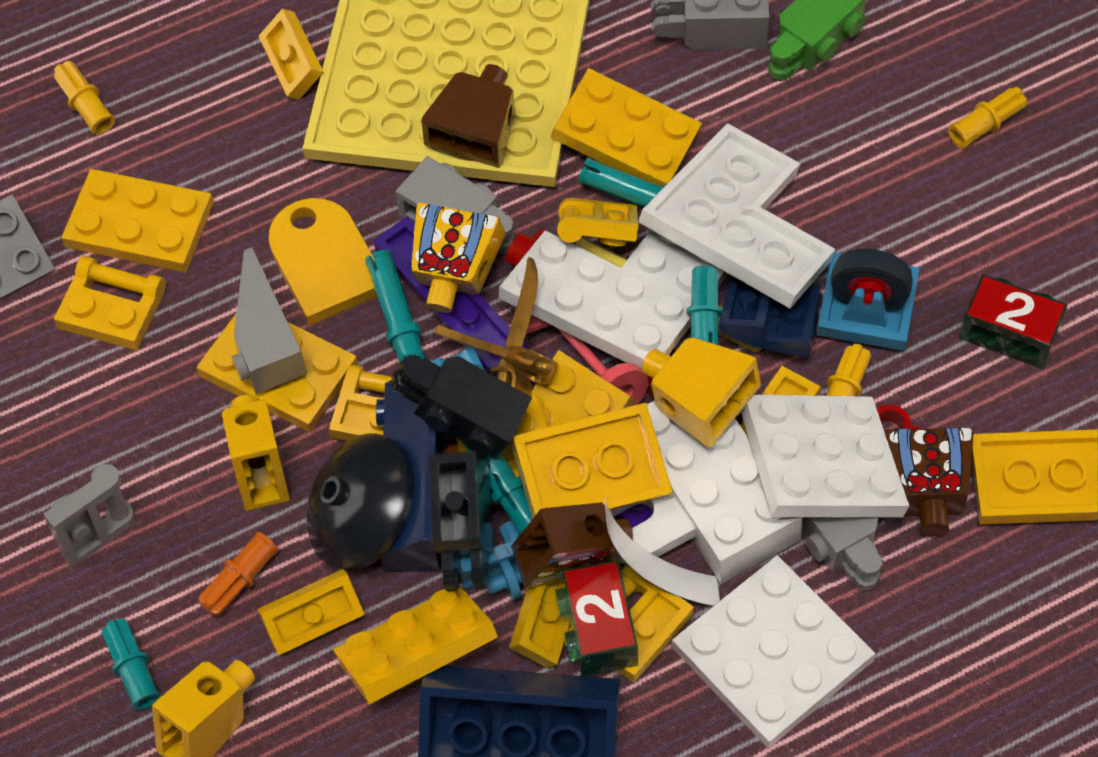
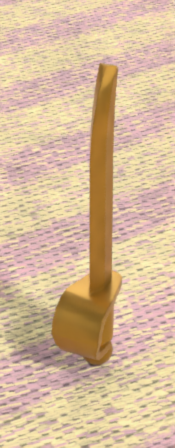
M531 257L527 258L524 280L505 348H509L512 345L522 347L534 307L538 288V274L535 260ZM501 357L498 367L491 368L490 373L528 396L532 394L531 381L519 375L506 362L505 358Z
M437 325L434 333L450 340L505 358L506 362L519 375L541 385L549 383L557 366V362L531 349L514 345L505 348L441 325Z

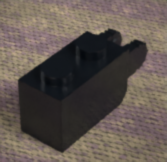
M409 354L405 360L400 362V368L391 375L393 390H396L397 393H402L403 397L418 405L413 414L422 418L427 426L437 432L448 433L463 441L471 451H476L483 456H489L495 460L510 444L532 399L527 394L459 356L446 358L442 365L438 366L426 358L422 359L421 356H416V354Z
M476 451L429 455L432 541L435 552L442 555L444 587L447 592L457 591L460 588L459 555L471 554V579L476 589H486L489 581L488 553H494L489 459Z

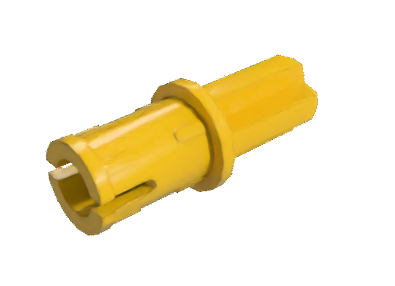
M66 61L63 64H58L54 68V78L69 98V107L79 112L92 134L101 135L108 132L115 124V118L98 97V88L87 82L73 62Z
M1019 87L1009 88L988 103L985 101L976 104L974 111L948 126V134L957 147L964 149L989 131L993 133L998 131L1001 122L1026 107L1027 98Z
M860 344L846 347L835 375H831L827 380L829 389L826 396L861 395L862 388L860 383L871 359L869 350L863 348Z

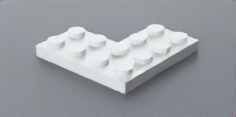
M728 123L642 209L639 219L640 224L788 308H791L829 265L836 250L765 210L796 177L800 163Z
M653 230L649 231L621 268L572 243L563 241L552 233L544 231L500 285L499 299L515 307L517 306L524 280L527 258L531 257L535 260L538 274L537 294L531 315L624 362L636 364L642 369L643 361L652 349L656 348L669 355L691 326V316L687 315V308L691 306L692 270L696 266L714 265ZM714 266L718 272L719 288L728 276V273Z

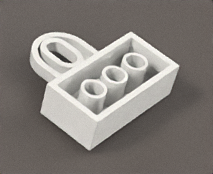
M655 400L647 404L673 493L669 496L638 503L650 507L653 510V514L648 520L632 528L634 542L649 553L659 557L692 539L720 584H723L801 541L802 517L771 516L749 438L736 419L731 422L714 445L709 448L660 412L656 407ZM638 504L611 510L610 512L614 517ZM617 550L609 558L613 561L627 564Z

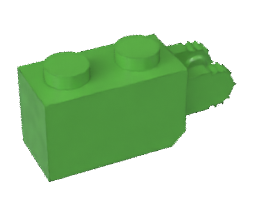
M795 0L779 14L778 36L776 43L770 46L769 56L772 59L769 62L768 72L772 79L786 80L801 67L810 72L821 61L827 62L837 51L839 44L848 36L854 37L862 29L866 20L864 16L866 0Z

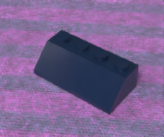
M390 380L385 383V399H377L376 424L377 427H384V436L395 440L407 453L413 469L414 493L411 509L403 530L392 547L380 558L384 572H440V553L435 552L432 541L429 455L442 454V433L431 429L422 418L413 414L418 405L403 397L402 393H397L396 390H393L394 388L391 386L392 382Z
M442 666L425 675L420 686L418 757H615L621 679Z

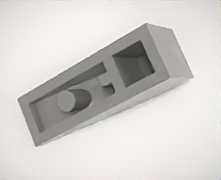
M251 247L244 250L234 330V339L238 353L231 357L240 380L243 381L249 378L255 393L258 394L306 374L298 343Z

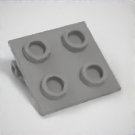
M13 194L0 200L1 299L55 270Z

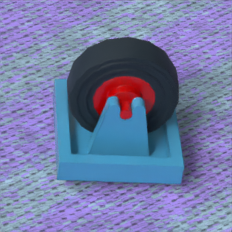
M861 248L847 251L844 254L834 253L830 262L816 335L905 351L920 267L908 266L899 257L877 249Z

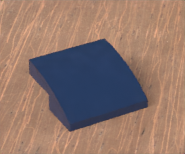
M731 275L719 321V331L731 338L761 349L790 355L810 356L822 300L821 285H810L791 308H788Z

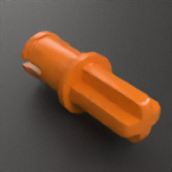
M256 532L253 535L254 537L232 561L227 559L223 563L224 570L198 598V602L204 610L214 616H218L244 588L250 589L254 585L252 579L279 551L273 541L266 535Z

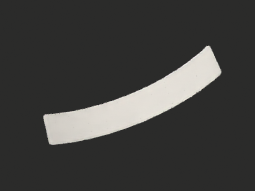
M605 498L609 536L617 552L633 570L654 585L679 597L711 606L716 605L720 601L718 582L715 576L678 567L656 557L639 546L617 524Z

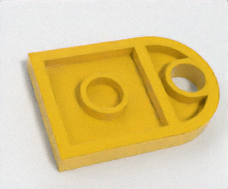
M309 198L294 202L277 214L269 230L271 253L309 326L377 297L371 275L365 263V258L368 255L372 256L351 216L342 206L326 199ZM302 217H310L315 220V223L306 229H299L293 226L294 222Z

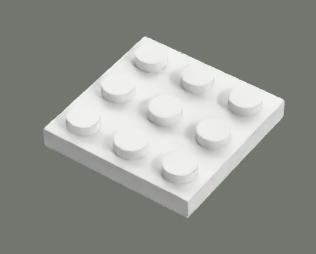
M753 395L741 410L772 517H903L906 513L909 503L873 397Z
M778 555L672 639V649L768 749L870 665L875 658V652Z

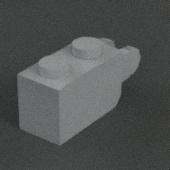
M653 0L651 2V10H653L654 15H658L653 23H651L655 36L684 38L685 46L692 50L767 49L770 18L768 0Z
M426 156L396 190L399 216L403 218L408 216L414 223L417 203L420 202L499 217L506 231L498 251L499 255L507 253L515 238L514 233H512L513 228H515L513 218L505 215L504 211L497 208V198L493 192L481 183L474 184L462 177L455 168L447 163L440 164Z
M802 517L801 531L806 536V544L810 553L818 562L824 561L832 573L842 568L850 581L854 582V586L863 591L874 590V587L880 582V570L883 569L884 564L881 555L878 554V550L873 544L878 523L877 517Z

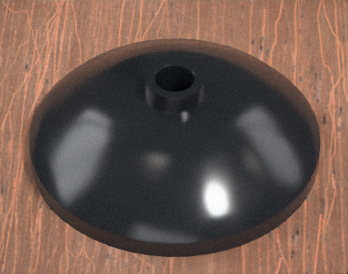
M377 433L356 436L336 449L317 473L308 498L306 520L311 545L318 557L326 564L346 571L365 568L380 559L392 547L403 530L412 505L414 475L407 453L395 440Z

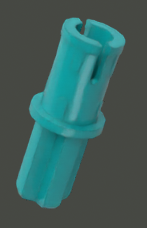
M696 266L692 270L691 306L687 308V315L691 316V338H697L718 345V317L722 315V308L718 307V272L714 266Z
M126 619L111 620L102 629V635L114 660L112 666L115 676L121 677L131 700V706L135 711L151 708L161 697V694L158 692L147 667L149 657L147 653L140 651Z

